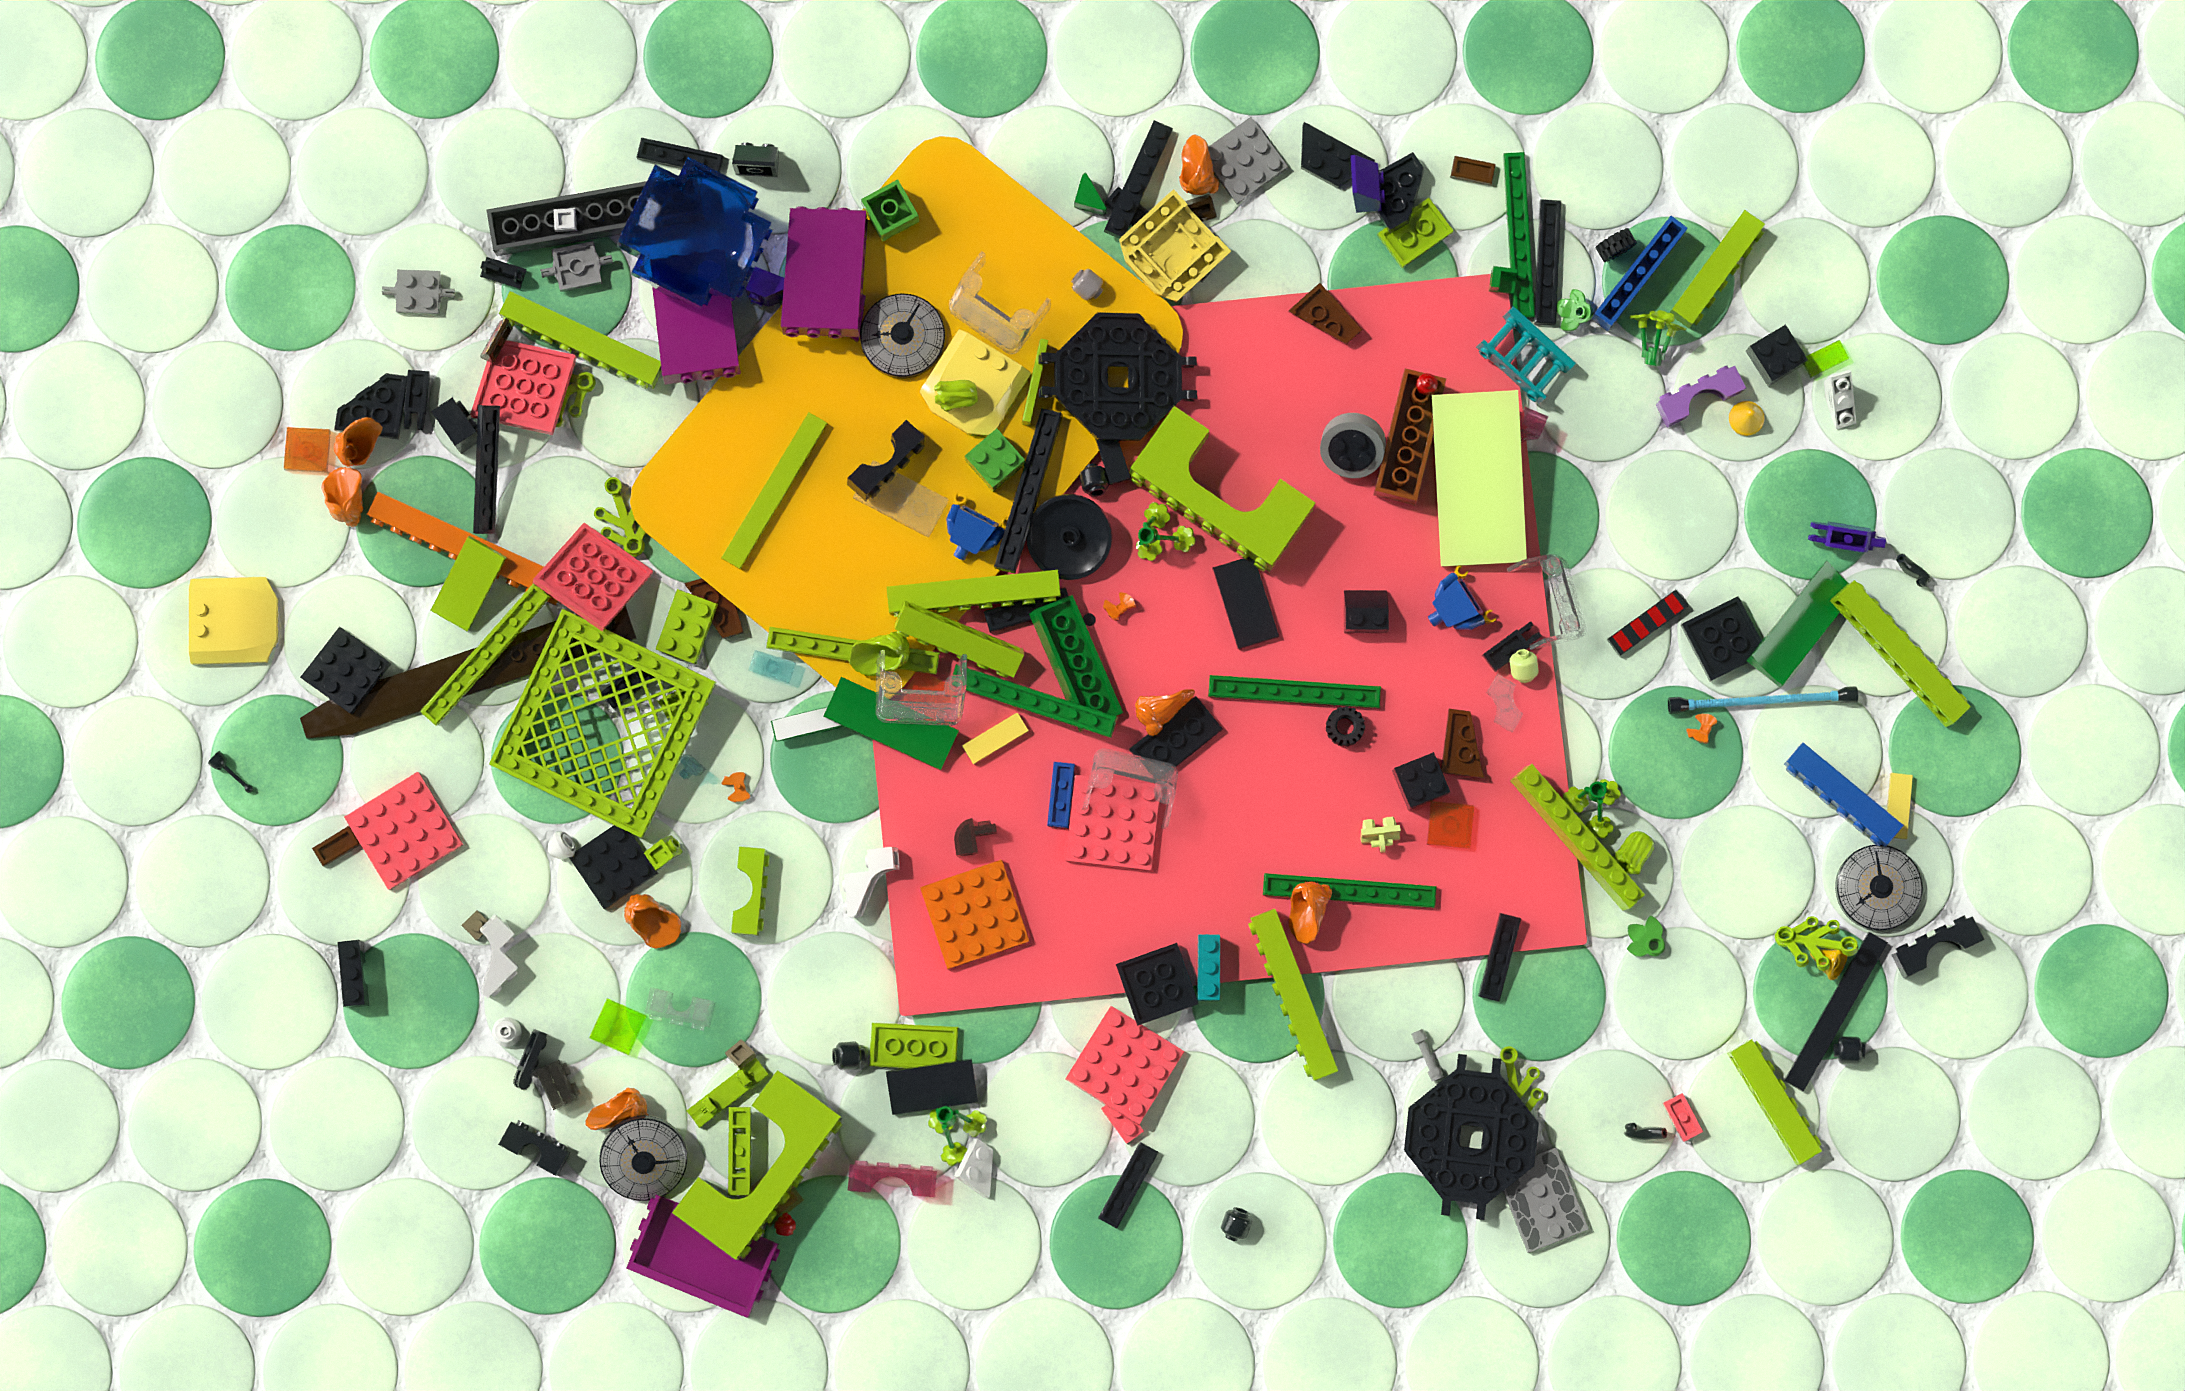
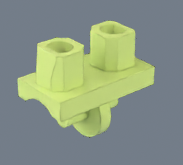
M1385 817L1383 819V827L1376 828L1373 819L1363 820L1360 837L1361 844L1371 843L1372 848L1379 847L1380 852L1384 853L1385 846L1393 845V840H1400V825L1396 824L1394 817Z

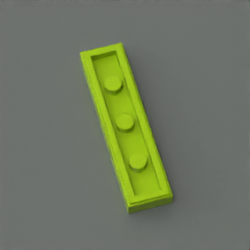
M1046 339L1039 341L1022 423L1030 426L1043 368V364H1038V356L1041 355V352L1046 353L1048 340Z

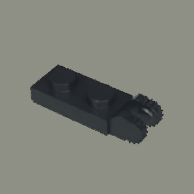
M408 370L404 403L405 429H410L411 413L418 414L417 429H424L430 382L429 371Z
M1529 622L1519 630H1515L1482 655L1494 672L1510 662L1511 656L1518 650L1528 649L1529 645L1542 636L1538 632L1527 641L1523 638L1521 634L1532 628V622Z
M536 1029L532 1031L513 1079V1084L516 1088L527 1090L530 1086L532 1070L534 1071L537 1068L540 1051L547 1044L546 1033Z

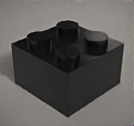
M1786 324L1753 343L1746 350L1747 355L1767 386L1772 385L1802 367L1808 361Z
M452 397L431 411L461 454L477 444V424L472 417L470 419L467 418L470 416V413L460 400L456 402Z
M1434 752L1395 767L1392 770L1408 810L1450 793Z

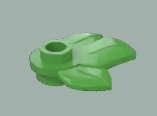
M1572 289L1570 299H1562L1557 303V313L1564 317L1560 326L1562 330H1576L1580 323H1586L1593 317V308L1586 302L1585 295L1580 290Z
M1649 916L1645 926L1640 924L1628 925V935L1633 942L1627 947V950L1634 956L1641 957L1646 954L1658 956L1665 950V941L1661 937L1663 928L1655 917ZM1651 942L1657 943L1658 947L1656 950L1650 947Z

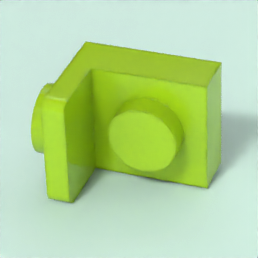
M672 835L662 838L644 852L655 870L660 869L674 857L683 853L680 843Z

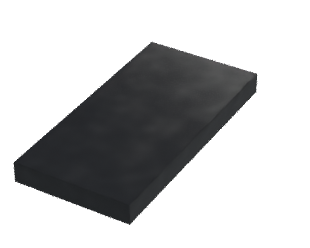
M1250 557L1247 560L1243 558L1212 568L1237 649L1279 637L1258 568L1254 566L1255 561Z
M1195 696L1169 722L1163 724V729L1157 735L1151 736L1147 734L1133 745L1129 751L1154 782L1157 783L1221 732L1223 728L1197 696Z
M972 1058L886 1071L892 1115L978 1102Z

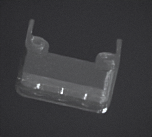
M981 251L957 286L949 302V309L953 316L1004 352L1015 354L1022 348L1050 310L1051 300L1047 297L1036 314L1027 309L1016 311L1012 318L977 295L982 287V279L977 273L986 262L985 253Z
M1555 554L1524 559L1507 568L1508 572L1541 565L1542 570L1549 577L1561 618L1559 622L1561 635L1544 638L1530 645V650L1576 640L1583 637L1587 631L1569 564L1565 558Z
M881 650L877 658L876 673L877 718L885 723L946 726L958 724L963 716L966 694L967 655L962 654L958 663V675H952L947 678L944 691L902 689L900 676L895 672L885 671V650Z
M1106 748L1099 749L1093 757L1081 810L1086 811L1088 808L1092 787L1099 789L1108 787L1112 782L1113 774L1155 783V799L1160 803L1167 804L1161 827L1166 829L1169 826L1176 794L1177 768L1173 764Z

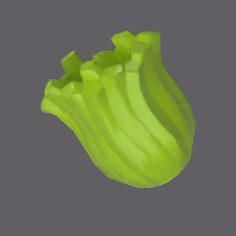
M970 380L940 381L934 386V391H937L938 394L935 396V403L940 405L941 409L946 412L954 408L973 406L978 400L977 386Z
M1633 832L1626 838L1620 849L1612 857L1627 874L1639 875L1644 863L1654 850V841L1644 832Z

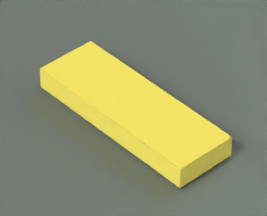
M1015 713L962 745L974 765L1028 732V729L1019 714Z
M1890 773L1887 812L1904 825L1894 838L1906 840L1913 775Z

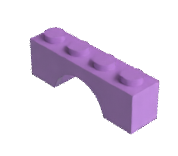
M1726 365L1716 371L1717 374L1711 377L1707 374L1697 379L1698 383L1692 386L1690 383L1678 388L1679 392L1673 395L1671 392L1660 396V401H1658L1656 407L1666 427L1685 420L1689 416V404L1696 395L1711 393L1725 401L1742 393L1746 387L1736 367L1729 368Z

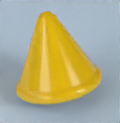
M1739 402L1733 406L1729 413L1730 426L1740 435L1750 436L1756 434L1764 425L1765 417L1763 410L1754 402Z
M1819 949L1824 956L1828 957L1830 962L1829 969L1824 971L1829 980H1835L1844 969L1847 955H1844L1839 950Z

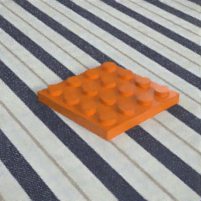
M1002 859L920 887L947 969L1029 942Z

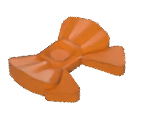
M1119 592L1120 603L1116 606L1108 600L1104 601L1103 608L1112 620L1117 621L1120 614H1123L1127 609L1136 607L1134 599L1127 593Z
M1702 713L1695 716L1702 724L1700 729L1688 728L1686 731L1689 738H1694L1699 743L1707 744L1709 742L1708 735L1718 721L1714 716Z
M736 772L729 777L725 776L721 783L722 785H734L735 791L728 797V800L732 802H743L751 797L745 789L744 779L746 774L744 772Z

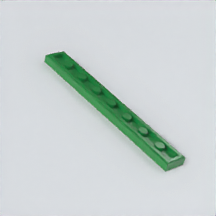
M1525 152L1503 153L1510 268L1518 269L1514 294H1511L1512 307L1514 306L1527 319L1535 318Z
M958 664L955 665L950 682L951 686L1110 738L1113 735L1118 719L1117 716Z
M1218 675L1209 676L1208 697L1380 708L1381 686Z
M1264 873L1262 895L1292 897V892L1297 885L1305 882H1316L1320 885L1324 884L1331 887L1332 897L1330 900L1425 908H1435L1437 886Z

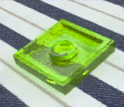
M607 998L589 1038L630 1055L647 1015Z

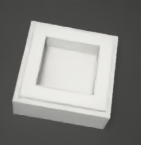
M575 208L554 209L555 232L577 231Z

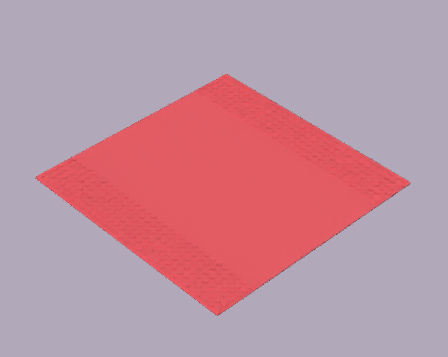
M1491 274L1327 290L1363 330L1347 345L1289 312L1309 292L1171 306L1178 314L1183 329L1182 347L1178 354L1181 357H1197V365L1194 368L1182 367V390H1197V399H1194V402L1180 400L1175 407L1209 429L1208 439L1189 465V472L1193 480L1234 509L1242 512L1253 511L1260 507L1279 479H1282L1315 502L1313 511L1271 571L1265 570L1263 572L1258 569L1279 637L1237 649L1212 569L1219 565L1243 559L1236 553L1237 550L1231 545L1229 548L1219 542L1220 538L1218 536L1205 533L1201 529L1202 525L1196 521L1194 523L1189 522L1183 517V512L1178 509L1174 511L1167 506V512L1171 517L1170 520L1166 522L1163 528L1151 527L1156 528L1159 535L1172 536L1173 533L1177 532L1179 526L1192 528L1195 544L1191 546L1190 551L1183 552L1182 550L1175 549L1174 541L1160 540L1162 553L1157 555L1153 561H1149L1147 558L1141 559L1138 556L1139 550L1136 548V543L1140 541L1138 538L1139 530L1143 528V523L1147 522L1144 511L1149 508L1152 502L1166 505L1167 501L1161 497L1156 499L1148 493L1149 489L1143 485L1139 487L1131 481L1132 477H1130V480L1109 485L1106 492L1101 496L1091 497L1082 490L1078 476L1064 494L1084 496L1102 508L1111 524L1112 546L1108 557L1098 570L1081 579H1059L1060 589L1066 587L1068 596L1073 595L1082 618L1088 613L1095 616V623L1092 626L1086 627L1123 713L1117 716L1115 729L1110 738L1086 729L1079 732L1076 726L951 686L950 682L955 665L958 664L1065 699L1032 621L990 633L984 611L1001 607V603L992 604V608L980 609L979 605L971 606V610H967L958 622L1023 648L1024 656L1014 678L1011 676H1000L994 669H983L972 660L963 661L957 657V654L952 652L944 653L936 647L933 652L940 653L937 674L916 672L901 690L889 698L959 730L941 770L873 740L883 848L896 847L899 854L900 870L887 872L886 881L899 1012L902 1016L1125 993L1116 964L1174 943L1178 944L1192 986H1197L1198 934L1220 935V983L1273 978L1272 975L1268 976L1264 964L1267 963L1265 956H1260L1256 944L1259 943L1257 935L1252 936L1248 923H1251V917L1271 909H1276L1301 975L1489 955L1499 913L1521 918L1513 952L1586 944L1587 936L1577 858L1510 781L1524 767L1533 764L1562 799L1563 794L1569 790L1520 387L1492 361L1483 358L1476 348L1483 340L1489 343L1506 324L1503 316L1510 309L1509 294L1489 291ZM1513 329L1495 348L1503 357L1515 346ZM1515 357L1511 364L1518 370L1517 359ZM1405 368L1447 378L1443 394L1518 390L1527 562L1463 565L1458 570L1460 574H1465L1468 571L1467 576L1463 579L1464 583L1483 613L1493 610L1487 614V618L1489 620L1496 618L1494 622L1490 624L1485 623L1472 630H1456L1453 626L1448 628L1444 621L1434 627L1428 619V616L1436 611L1432 602L1435 600L1434 594L1440 581L1450 573H1454L1457 567L1441 566L1434 433L1415 505L1373 495L1380 466L1373 473L1365 477L1346 478L1332 472L1325 465L1320 454L1321 439L1326 425L1333 418L1345 413H1360L1372 418L1384 431L1387 441ZM1169 412L1140 441H1119L1129 475L1131 466ZM1098 452L1089 464H1097V466L1104 467ZM1025 540L1016 574L1043 571L1032 559L1028 550L1027 540ZM1000 570L996 576L1015 573ZM1344 590H1387L1389 608L1388 632L1344 633ZM1119 592L1127 593L1134 599L1136 607L1127 609L1123 614H1120L1117 621L1112 620L1103 608L1104 601L1108 600L1116 606L1120 603ZM1529 622H1532V628L1521 635L1526 641L1535 633L1539 632L1542 635L1526 649L1537 656L1539 670L1537 676L1530 682H1519L1511 675L1510 662L1494 672L1482 655L1515 630H1519ZM1218 675L1381 686L1380 708L1349 707L1355 708L1357 712L1362 714L1361 716L1365 721V730L1360 740L1354 745L1347 747L1344 745L1338 746L1337 743L1334 744L1327 736L1328 734L1325 729L1326 721L1332 711L1345 706L1208 697L1209 676ZM1184 689L1195 690L1193 698L1197 696L1223 730L1155 783L1129 751L1133 745L1147 735L1146 726L1136 716V701L1139 696H1168ZM1448 709L1470 711L1484 778L1443 773L1450 793L1408 810L1392 770L1395 767L1433 752L1441 768ZM1018 713L1028 732L973 765L962 745ZM1343 718L1338 721L1337 729L1341 734L1347 735L1353 731L1354 726L1351 720ZM1054 762L1075 764L1072 799L1075 775L1161 785L1151 871L1065 861L1069 828L1047 826ZM1385 817H1394L1396 824L1400 825V840H1393V845L1385 846L1384 853L1380 852L1379 847L1372 848L1371 843L1361 844L1360 837L1363 820L1373 819L1376 828L1383 827V819ZM1002 859L1029 942L947 969L920 887ZM1264 873L1437 886L1435 908L1328 900L1315 940L1310 944H1304L1297 941L1289 928L1291 897L1262 895Z

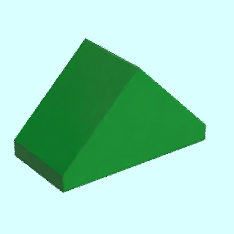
M1085 172L1080 180L1074 208L1103 216L1106 214V207Z

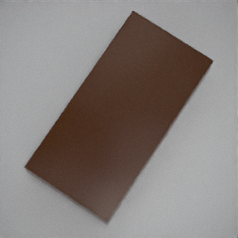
M1454 156L1450 178L1491 186L1496 164Z
M347 826L312 849L322 866L325 867L361 844L350 826Z

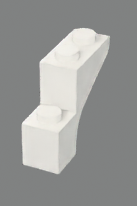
M898 848L868 849L865 856V864L869 871L844 874V879L842 880V888L846 892L844 910L848 917H861L877 880L889 871L900 870Z
M496 914L480 928V931L491 944V956L481 988L483 995L487 999L490 995L492 997L496 996L502 989L500 985L505 980L509 982L518 973L516 971L518 968L517 964L500 949L502 946L504 948L508 947L513 942L514 938L512 936L515 933Z

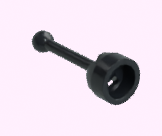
M218 751L208 761L212 768L227 771L245 788L247 793L253 791L252 785L246 784L226 766L227 758L221 751Z

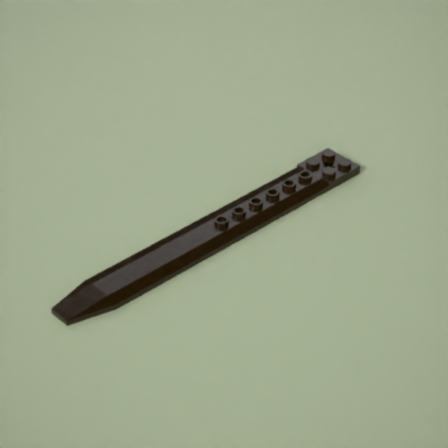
M625 605L611 621H615V625L612 626L613 630L610 631L632 641L637 639ZM556 621L519 633L464 697L531 675ZM574 638L572 643L578 642L579 640ZM581 644L571 648L574 659L584 656ZM585 644L588 654L598 650ZM476 648L379 680L353 715L329 699L300 718L306 738L353 735L419 713ZM568 652L562 663L570 661Z

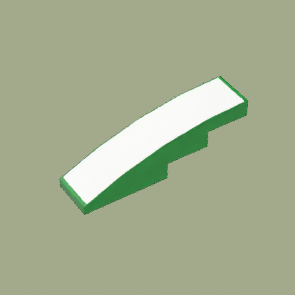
M827 707L771 721L775 742L818 732L823 733L845 726L823 717Z

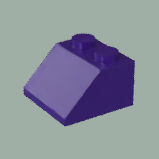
M1351 155L1352 193L1356 213L1382 211L1381 203L1385 202L1384 190L1380 189V184H1384L1383 171H1379L1378 163Z
M755 266L745 289L748 299L751 300L750 303L758 307L763 305L769 307L783 301L784 277Z

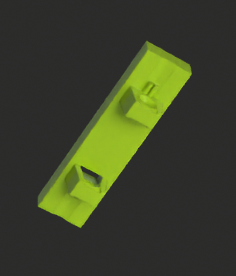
M755 1057L745 1067L735 1072L686 1111L697 1126L701 1128L769 1074Z
M729 1107L728 1195L751 1194L752 1107Z

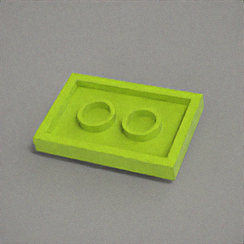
M1427 198L1413 208L1409 224L1391 234L1387 228H1384L1377 236L1399 266L1404 268L1451 235L1453 229L1430 198Z
M677 589L656 650L697 664L718 604Z

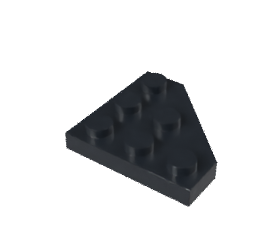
M1414 152L1379 170L1384 173V184H1380V189L1384 190L1385 202L1381 203L1382 211H1376L1390 234L1409 224L1422 181L1424 167Z
M386 373L373 385L366 387L347 404H343L337 409L334 430L343 432L355 420L368 417L374 419L383 427L378 437L399 440L407 376Z

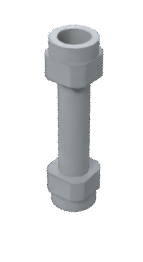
M1421 1029L1412 1033L1415 1044L1418 1043L1429 1071L1427 1073L1431 1081L1444 1077L1441 1068L1437 1067L1425 1040L1428 1038L1424 1030Z

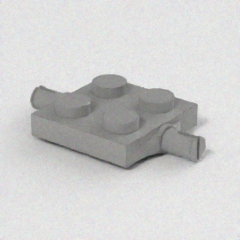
M591 241L553 249V267L540 270L542 278L555 275L560 292L602 284L601 266L613 264L612 255L599 257L596 253L594 242Z
M397 269L395 287L382 286V295L395 296L397 313L439 314L442 297L455 298V289H442L440 271Z

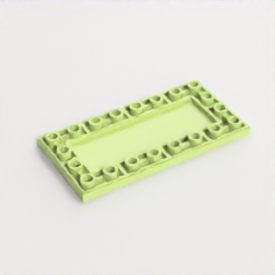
M1518 390L1432 395L1441 566L1527 562Z

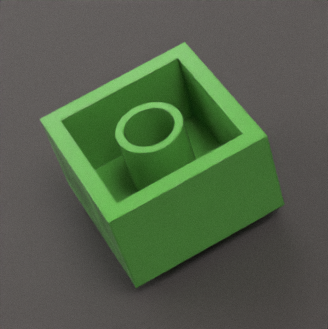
M898 179L861 199L862 207L866 210L867 216L882 242L919 222V215Z
M997 428L964 456L965 461L992 492L1025 465V459Z

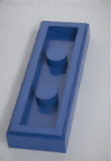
M1054 762L1047 826L1069 828L1075 764Z

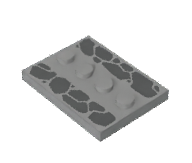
M1557 1148L1535 1155L1534 1167L1503 1191L1527 1253L1588 1230Z

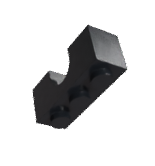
M364 941L337 942L343 1007L369 1006L368 985L365 983L363 964L366 963Z
M520 1120L517 1123L511 1121L498 1145L516 1155H520L527 1145L535 1144L541 1152L536 1166L558 1176L570 1155V1152L566 1150L568 1146L559 1141H556L555 1144L548 1141V1135L538 1130L536 1133L528 1130L529 1125Z

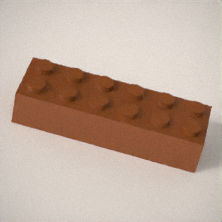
M1405 368L1373 495L1415 505L1434 433L1432 395L1443 394L1447 378L1435 376L1438 382L1436 391L1430 395H1424L1418 391L1416 382L1418 377L1425 373Z

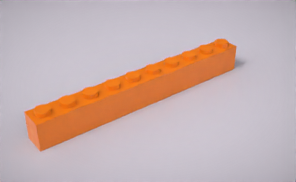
M377 492L367 513L372 519L371 523L383 527L385 524L391 527V532L400 536L403 533L410 536L409 540L420 545L422 542L430 545L429 549L437 553H441V551L449 553L448 557L455 561L467 537H473L507 557L496 579L498 580L499 577L507 580L506 584L515 588L522 586L527 591L533 584V579L544 568L540 564L380 492ZM549 595L551 598L547 601L548 603L555 606L557 605V603L563 605L561 602H559L551 595Z

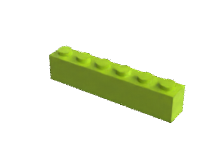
M1746 210L1742 212L1670 311V313L1674 314V318L1687 328H1690L1692 324L1698 325L1704 316L1701 313L1705 307L1708 309L1716 300L1713 295L1717 290L1722 292L1728 283L1725 279L1729 273L1734 275L1741 266L1737 262L1741 257L1746 259L1752 250L1750 247L1753 241L1758 242L1765 233L1762 231L1765 223Z
M904 601L895 621V630L902 636H913L924 645H929V643L935 645L941 652L957 654V657L963 661L972 660L976 662L977 666L983 669H994L997 674L1003 677L1011 676L1014 678L1024 656L1023 648L907 601Z
M1753 1039L1747 1040L1729 1051L1727 1055L1795 1164L1801 1165L1822 1152L1820 1148L1822 1144L1815 1134L1812 1135L1808 1127L1810 1125L1804 1116H1800L1797 1112L1798 1105L1795 1100L1787 1096L1784 1091L1787 1089L1784 1082L1780 1078L1777 1079L1773 1071H1775L1772 1063L1764 1059L1761 1054L1763 1049L1757 1041L1754 1042Z

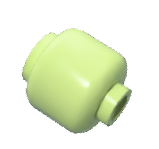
M1525 649L1518 650L1510 658L1512 677L1522 683L1532 681L1539 672L1537 656Z

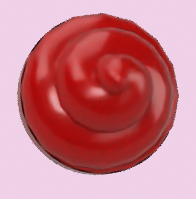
M1429 373L1420 375L1416 382L1418 391L1424 395L1434 393L1438 386L1436 377Z
M787 1212L783 1213L775 1221L774 1228L776 1233L782 1236L793 1235L796 1229V1222Z

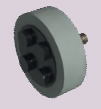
M1360 413L1341 414L1333 418L1323 431L1320 444L1322 460L1332 472L1346 478L1365 477L1373 473L1383 460L1386 447L1385 434L1380 425L1366 415Z

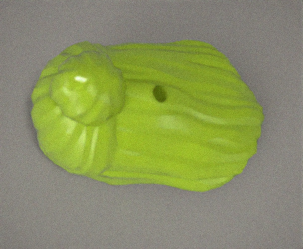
M894 631L887 635L858 641L852 646L849 664L856 672L866 676H875L885 671H895L904 665L909 658L910 646L907 637Z

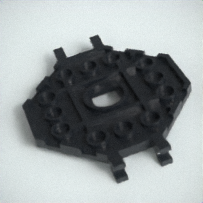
M1097 312L1056 353L1041 352V355L1038 356V364L1054 363L1055 387L1041 386L1039 398L1055 397L1096 440L1140 441L1180 400L1194 402V399H1197V390H1182V367L1194 368L1197 365V357H1181L1155 329L1153 330L1144 321L1145 319L1139 313ZM1108 367H1128V387H1109Z
M1458 1054L1457 1069L1408 1107L1404 1152L1442 1198L1441 1215L1450 1216L1451 1201L1477 1204L1476 1219L1485 1220L1486 1204L1534 1167L1539 1122L1500 1075L1502 1059L1493 1058L1491 1073L1465 1070L1467 1055ZM1462 1125L1483 1127L1481 1149L1459 1146Z

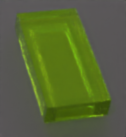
M1838 340L1807 355L1808 361L1804 364V367L1810 378L1847 361L1849 357L1841 341Z

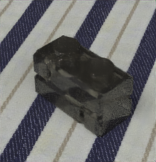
M557 1060L536 1070L554 1111L579 1100L578 1095L581 1092L576 1082L572 1083L568 1076L572 1073L567 1062L562 1063V1060Z

